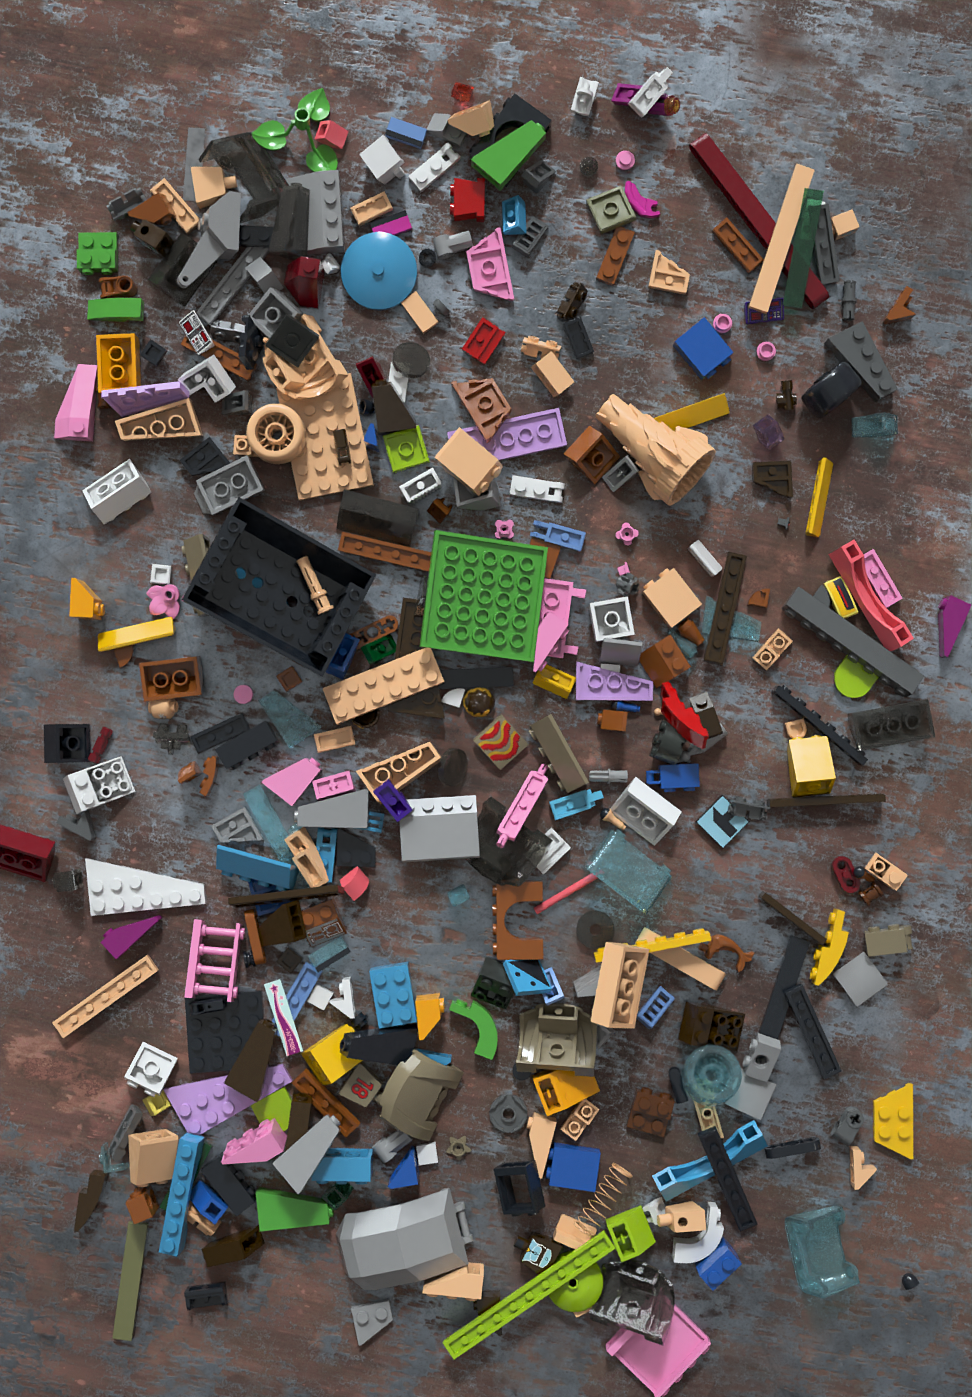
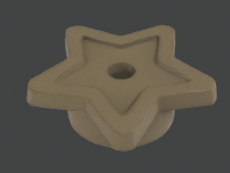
M466 1136L459 1139L449 1138L451 1146L446 1150V1153L455 1155L457 1160L460 1161L464 1153L471 1152V1149L466 1145Z

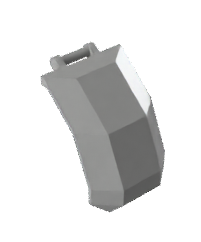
M444 1188L439 1192L402 1204L345 1214L336 1232V1237L346 1274L363 1290H377L422 1281L468 1265L464 1245L472 1242L474 1239L469 1231L464 1211L466 1208L465 1203L462 1201L454 1204L450 1188ZM456 1212H457V1215H458V1219H459V1223H460V1227H461V1231H462V1235H463V1236H461V1233H460V1229H459V1225H458V1221H457V1217H456Z

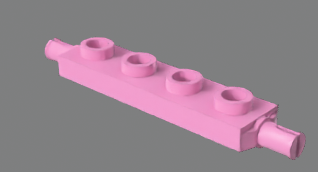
M541 764L538 772L531 771L497 829V833L501 836L496 843L498 847L504 848L507 840L515 841L547 784L548 778L545 776L548 770L547 765L544 767L545 764Z

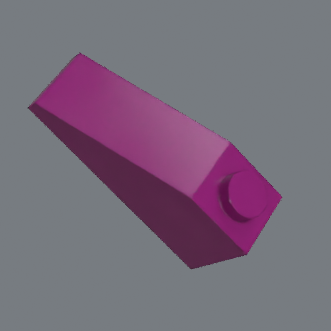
M952 595L942 598L938 606L940 609L938 613L939 657L941 658L949 656L972 606Z
M158 915L118 927L114 930L110 928L103 935L104 939L100 943L115 959H118L162 917Z

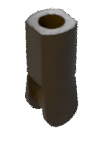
M346 430L333 431L339 466L347 462L352 464ZM347 450V455L340 456L339 451Z

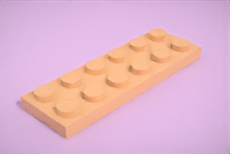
M424 648L322 689L334 720L338 725L442 684L444 679L432 649Z

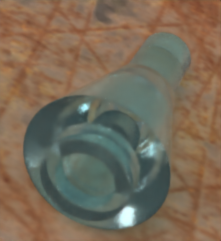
M673 628L668 630L667 634H671L685 658L691 659L698 652L696 650L697 645L680 636Z

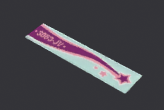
M281 979L264 984L286 1056L302 1052L303 1049Z

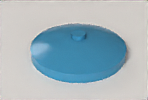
M372 232L359 237L348 247L341 264V278L347 293L359 305L371 310H388L400 305L412 293L417 281V264L411 249L403 240L389 233Z

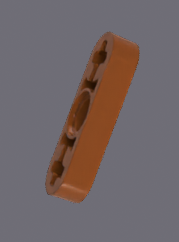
M388 615L349 635L359 638L362 637L360 632L364 631V636L368 642L365 643L364 639L360 640L356 649L359 650L370 642L394 633L398 629L399 623L394 616ZM388 619L395 621L393 629L390 630L389 627L383 629L385 631L384 634H382L380 627L377 625L381 623V626L386 625V620ZM371 627H375L378 630V635L375 638H370L367 635V631Z
M256 910L244 911L255 964H265L266 954L264 946L261 947Z

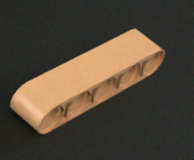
M644 927L637 941L647 939V942L655 941V937L660 935ZM681 947L649 952L716 991L726 975L723 971Z

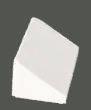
M699 540L688 548L689 552L711 577L722 570L721 565Z

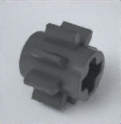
M628 572L626 576L621 575L616 581L617 592L624 597H629L630 594L635 595L640 588L639 579Z

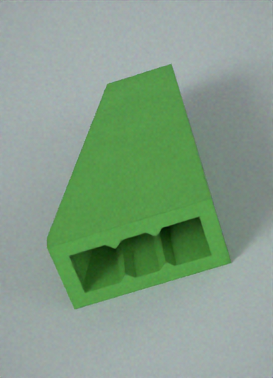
M532 120L475 155L471 159V166L501 191L546 139L545 128L539 123H534Z
M259 1187L256 1191L260 1232L326 1225L334 1217L333 1205L330 1206L329 1199Z

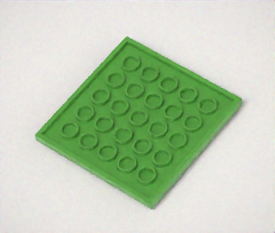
M435 530L420 647L534 662L548 547Z

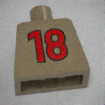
M362 1061L353 1070L338 1094L364 1107H367L371 1100L380 1105L383 1093L379 1089L383 1081Z

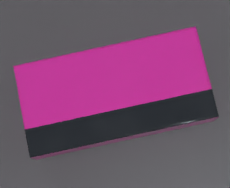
M406 210L370 223L373 232H385L395 236L412 230Z

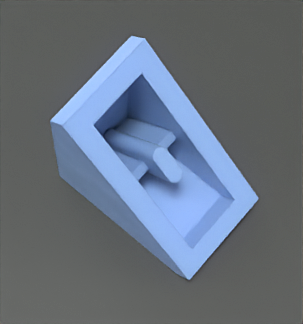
M552 967L544 970L552 987L550 993L542 994L546 1005L565 998Z

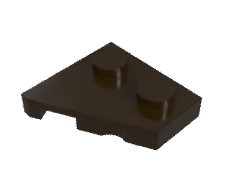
M791 460L752 463L753 483L787 498H793Z

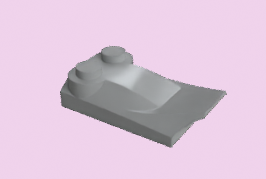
M246 455L196 480L197 487L194 495L203 514L214 516L232 507L238 497L247 500L253 496H258L265 489L249 456Z

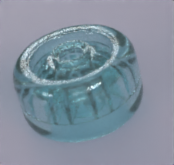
M705 1045L694 1050L685 1060L681 1079L686 1093L695 1102L705 1106H718L729 1101L737 1093L742 1080V1071L737 1058L728 1049L718 1045ZM707 1072L714 1074V1081H709L706 1078Z

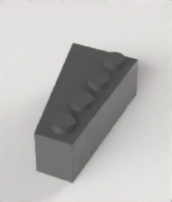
M863 321L828 338L824 343L835 354L839 362H846L860 377L862 388L875 402L893 394L898 389Z

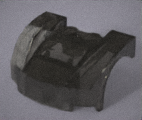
M490 797L483 803L481 813L477 818L480 858H466V860L482 876L501 886L507 884L519 887L535 870L553 840L538 829L532 832L523 825L515 841L507 840L504 848L498 847L496 843L501 836L497 833V829L507 813L504 812L506 809L504 805Z
M629 1259L624 1262L620 1260L609 1262L608 1264L604 1263L601 1266L603 1289L599 1299L589 1311L590 1319L606 1326L613 1324L644 1335L645 1340L663 1346L670 1329L675 1305L673 1283L662 1271L642 1261Z

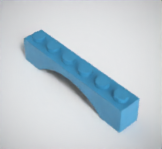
M754 1120L737 1129L724 1143L732 1165L768 1146ZM706 1155L686 1164L669 1166L652 1175L667 1202L711 1178L715 1173Z
M185 1133L179 1139L159 1253L177 1257L185 1248L188 1231L189 1200L202 1155L205 1139L203 1136Z

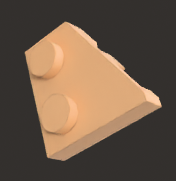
M656 250L648 288L686 295L690 274L684 269H680L672 260L664 257L659 250Z

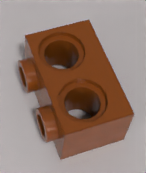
M151 1185L135 1188L134 1192L129 1195L130 1197L125 1202L134 1224L153 1217L160 1207Z

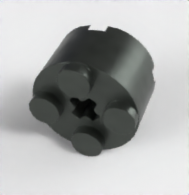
M662 720L658 730L660 732L655 734L652 740L653 746L649 756L676 765L683 752L682 747L686 743V739L670 723Z

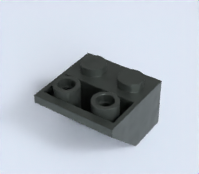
M486 957L470 996L493 1004L496 1007L507 1009L514 994L513 987L503 963Z

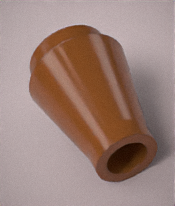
M689 618L685 619L677 627L679 634L692 642L696 647L705 640L694 621H691Z

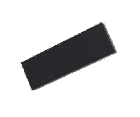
M240 713L194 734L190 738L197 753L200 754L248 731L250 727L244 714Z

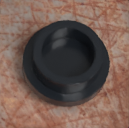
M362 1012L359 1013L350 1022L353 1025L352 1028L354 1030L356 1028L362 1029L368 1023L366 1020L368 1015H364Z

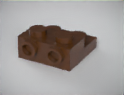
M646 1087L636 1088L626 1126L664 1137L675 1103L674 1099L671 1098L672 1095L660 1092V1094L652 1093L653 1090Z

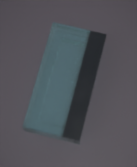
M340 936L310 954L308 959L316 972L319 973L350 954L351 951Z

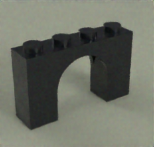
M514 93L511 98L508 97L500 114L497 112L494 115V127L489 130L490 134L480 137L481 140L478 144L474 143L470 148V161L475 155L493 145L497 136L503 130L511 127L520 128L532 120L534 123L541 124L547 133L551 128L552 120ZM514 176L508 181V183L505 185V187H507V186L509 185V183L512 181V179L514 178Z

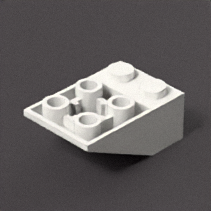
M122 756L72 773L63 778L76 814L135 792Z

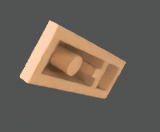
M534 1112L533 1117L528 1118L526 1128L529 1129L534 1160H536L539 1178L542 1179L557 1121L555 1117Z

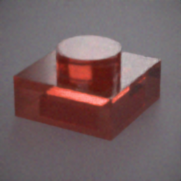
M456 82L452 89L451 97L461 102H469L473 95L474 87Z

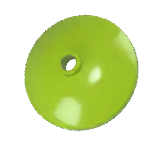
M568 1251L557 1256L554 1264L573 1251ZM597 1262L572 1278L576 1280V1286H571L569 1280L550 1293L549 1297L553 1303L568 1312H581L592 1307L599 1299L603 1289V1275Z

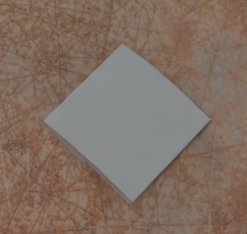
M604 638L599 662L637 667L643 642Z
M862 952L833 973V976L856 1007L888 986L865 952Z
M740 1067L724 1103L762 1120L777 1084L769 1080L765 1082L745 1075V1069Z

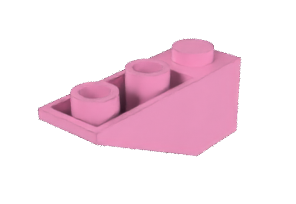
M550 611L538 627L533 669L535 673L537 670H543L547 664L545 659L548 654L551 656L558 648L556 643L559 638L563 640L569 632L567 629L569 624Z

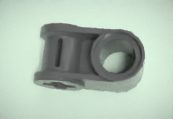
M847 1107L833 1126L830 1135L846 1146H849L864 1123L863 1114L857 1107ZM851 1115L857 1116V1118H856V1119H854V1118L851 1119L850 1116H851Z

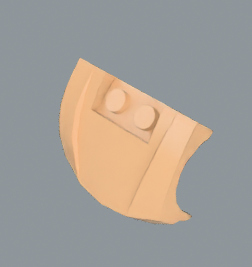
M303 314L300 322L316 332L319 338L298 368L267 348L265 345L269 338H263V343H265L263 362L270 379L282 393L298 400L321 396L331 391L348 376L340 360L334 359L319 334L322 330L315 318L311 315Z

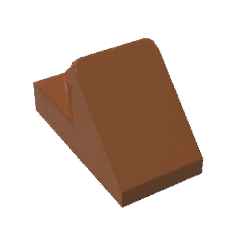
M906 286L902 290L882 322L883 324L887 325L909 320L916 315L906 308L912 299L910 294L913 289Z

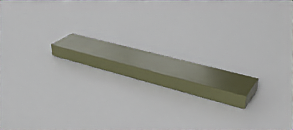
M133 1221L128 1222L112 1339L132 1341L149 1223L139 1222L134 1224Z

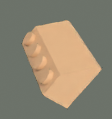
M605 943L591 1022L608 1028H635L650 949L622 943Z

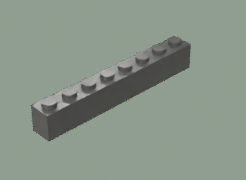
M799 586L791 593L781 608L788 617L795 618L801 622L800 625L803 628L812 630L820 640L832 644L834 650L848 655L847 658L851 662H858L863 665L865 672L877 675L879 677L878 680L882 684L891 686L899 696L908 697L912 695L924 677L923 674Z

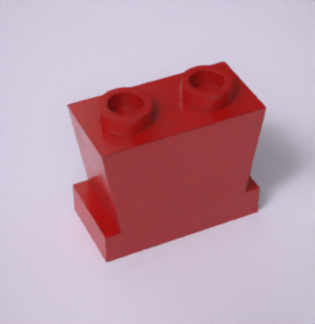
M454 178V184L450 186V196H454V203H450V215H454V221L477 218V222H484L485 178H477V182Z

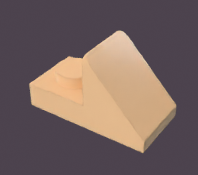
M849 1146L851 1186L855 1190H859L876 1172L877 1168L874 1165H862L864 1164V1153L861 1152L858 1146Z

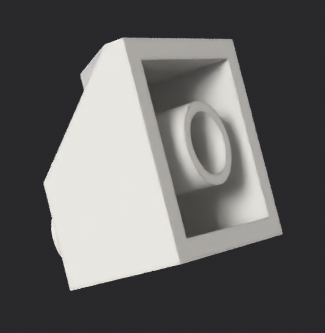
M628 597L599 601L588 605L595 643L603 641L604 638L618 639L635 635Z

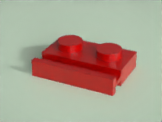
M482 317L462 347V351L485 365L506 332Z

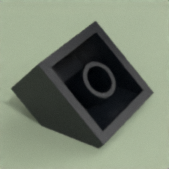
M90 724L44 725V763L90 762L88 760L90 755Z

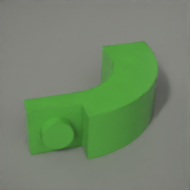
M452 1000L449 1010L472 1019L478 1026L480 1035L474 1053L493 1060L497 1048L498 1034L496 1023L490 1012L475 1000L472 1001L470 1007L463 1000Z

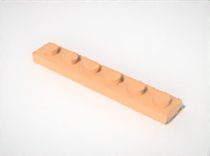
M146 955L52 1022L62 1038L66 1037L159 969L150 956Z

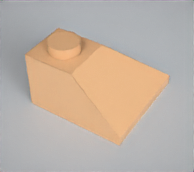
M490 100L453 114L447 120L448 124L471 136L479 134V137L490 134L489 130L494 127Z

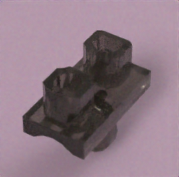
M159 723L157 732L154 731L153 738H155L157 744H161V749H168V755H173L174 750H181V745H191L188 726L185 724L177 725L176 733L170 732L169 724Z

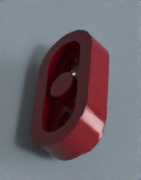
M838 856L832 861V870L842 890L854 893L860 888V879L855 878L853 874L855 868L851 860L845 856ZM840 862L844 863V867L842 869H839L838 864ZM849 879L852 880L851 886H847L846 884L847 880Z

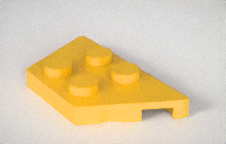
M907 1083L904 1087L873 1100V1140L909 1159H913L912 1083Z

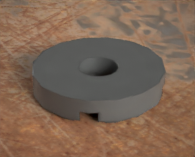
M510 1093L502 1094L495 1098L489 1111L490 1121L493 1126L504 1133H514L520 1130L526 1123L528 1115L524 1101L517 1095ZM505 1109H512L514 1115L511 1118H505L503 1111Z

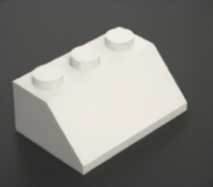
M128 459L82 490L90 508L103 524L114 520L120 513L129 510L132 505L145 499L151 493L148 484L131 459Z
M637 777L631 781L610 808L614 816L654 846L674 826L682 812Z

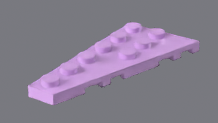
M284 1064L268 1066L262 1096L259 1100L293 1081ZM228 1075L163 1089L187 1133L195 1135L206 1132L256 1102L224 1084Z

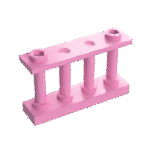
M194 919L184 997L195 998L199 993L226 995L228 996L227 1002H234V998L238 996L236 977L241 940H244L245 928H242L243 925L236 923V929L207 927V925H204L205 921ZM206 935L235 937L233 949L205 946L202 944V939ZM204 954L231 956V968L202 966L200 956ZM203 973L230 976L229 988L200 985V983H197L198 975Z

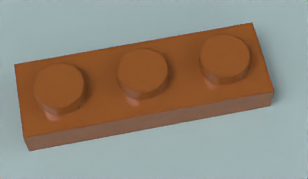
M624 227L615 229L596 280L614 286L635 234L634 231Z

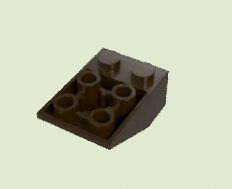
M686 1002L678 1040L693 1046L738 1051L745 1013L700 1003Z

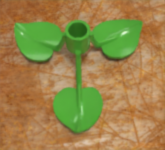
M323 88L309 93L300 100L298 109L295 111V120H291V124L286 132L284 126L274 120L264 122L252 132V137L258 145L267 150L276 151L285 147V136L289 135L294 126L299 130H306L313 150L306 156L308 168L313 172L337 169L338 162L334 150L325 144L320 145L316 149L310 131V118L315 122L326 119L330 113V105Z

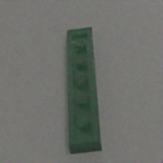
M804 189L783 306L802 309L824 194L822 190Z

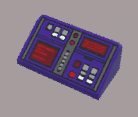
M783 298L772 299L767 314L748 308L750 302L744 304L746 324L784 320Z

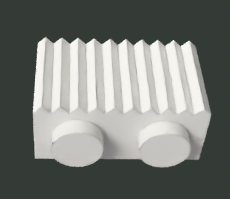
M431 468L399 487L407 503L411 505L418 501V499L425 498V495L428 496V494L441 488L442 484L434 469Z

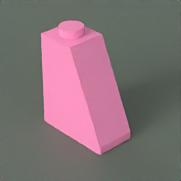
M312 757L311 759L304 758L264 779L262 783L289 805L294 806L311 785L312 781L322 771L319 767L321 764Z

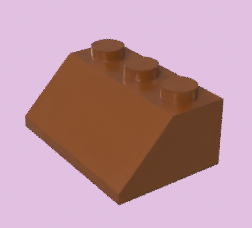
M200 656L139 663L144 702L202 695L203 672Z

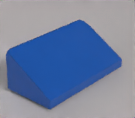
M371 423L364 437V443L367 448L380 452L377 432L374 424Z

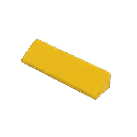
M723 393L655 417L654 419L659 423L662 421L675 431L677 426L690 428L727 415L730 411L726 395Z
M822 458L818 463L805 532L808 536L820 537L833 469V463L827 458Z
M163 618L99 633L98 651H107L172 636L176 631L173 618Z

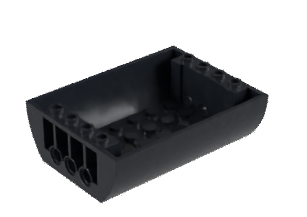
M238 497L181 601L323 677L376 574ZM305 556H308L322 589L327 591L326 596L330 605L334 607L332 610L320 615L317 613L318 609L314 600L310 598L312 593L296 562ZM236 569H243L246 573L245 578H237L235 575ZM254 578L262 580L263 585L261 588L253 586L252 581ZM288 597L296 599L297 604L295 607L287 605L286 600ZM306 606L313 609L311 617L306 616L303 612Z

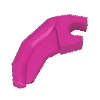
M627 181L624 192L633 210L641 217H659V211L653 212L651 210L652 207L658 205L657 201L642 197L636 185L631 181Z

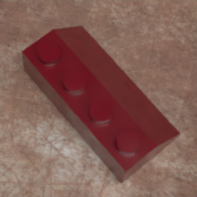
M0 825V869L46 882L55 855V841Z

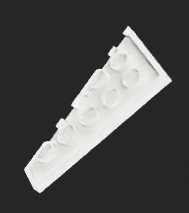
M85 858L91 916L207 903L205 884Z

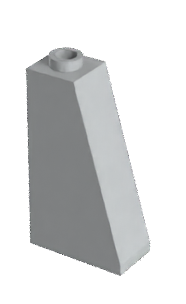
M369 789L300 806L298 811H294V822H297V826L368 828Z
M328 1114L272 1163L297 1194L304 1190L341 1131L339 1127L341 1123L334 1115L330 1117Z

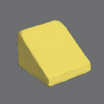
M162 1090L160 1096L155 1094L154 1097L148 1096L143 1099L151 1116H155L171 1106L164 1090Z

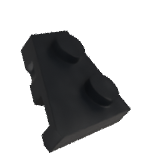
M337 829V866L375 867L376 847L342 829Z

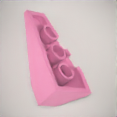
M78 364L55 420L54 439L93 441L96 405L95 388H97L98 375L97 365Z

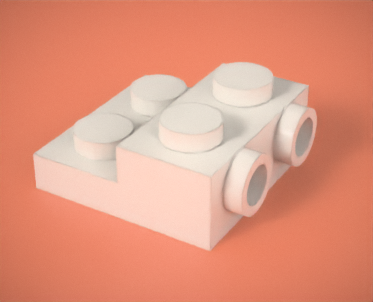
M142 1042L124 1076L125 1080H128L126 1084L135 1089L138 1086L144 1088V1093L154 1097L155 1094L160 1096L178 1058Z

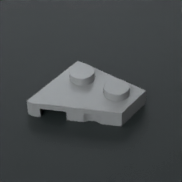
M246 807L211 826L220 843L260 841L263 839Z
M390 1299L351 1307L359 1346L393 1320Z

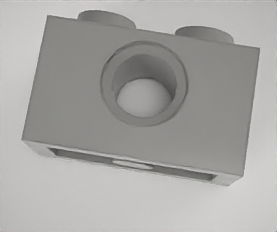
M758 1033L756 1039H752L749 1050L751 1051L749 1056L746 1055L744 1057L742 1066L745 1067V1075L768 1082L781 1051L780 1040ZM760 1055L765 1056L764 1058H757Z

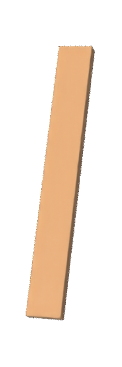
M800 164L795 165L748 307L764 314H767L814 169Z

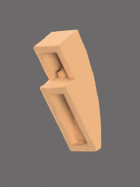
M305 827L298 829L284 839L294 855L292 860L311 888L320 887L329 881L319 852Z

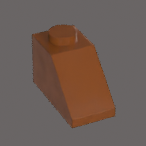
M161 193L155 194L127 212L131 217L140 220L145 219L162 226L169 224L172 218L176 216L166 195Z
M602 710V713H598L597 725H600V729L625 732L628 712Z

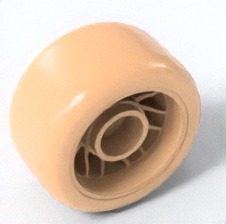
M268 404L255 411L249 419L246 431L247 440L253 452L263 461L271 464H284L294 460L302 452L306 442L305 425L300 416L290 407L282 404ZM281 431L282 437L278 440L273 439V434Z

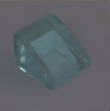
M461 884L449 891L448 897L452 906L455 907L470 899V894L465 885Z

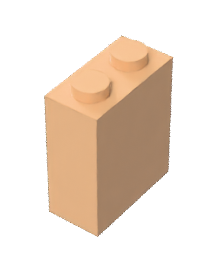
M667 568L659 574V580L655 583L651 580L643 586L645 590L642 594L669 629H671L701 606L702 603L674 568L670 571Z

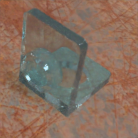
M108 1142L104 1143L99 1154V1161L101 1165L103 1164L104 1173L127 1170L130 1166L129 1162L111 1165Z

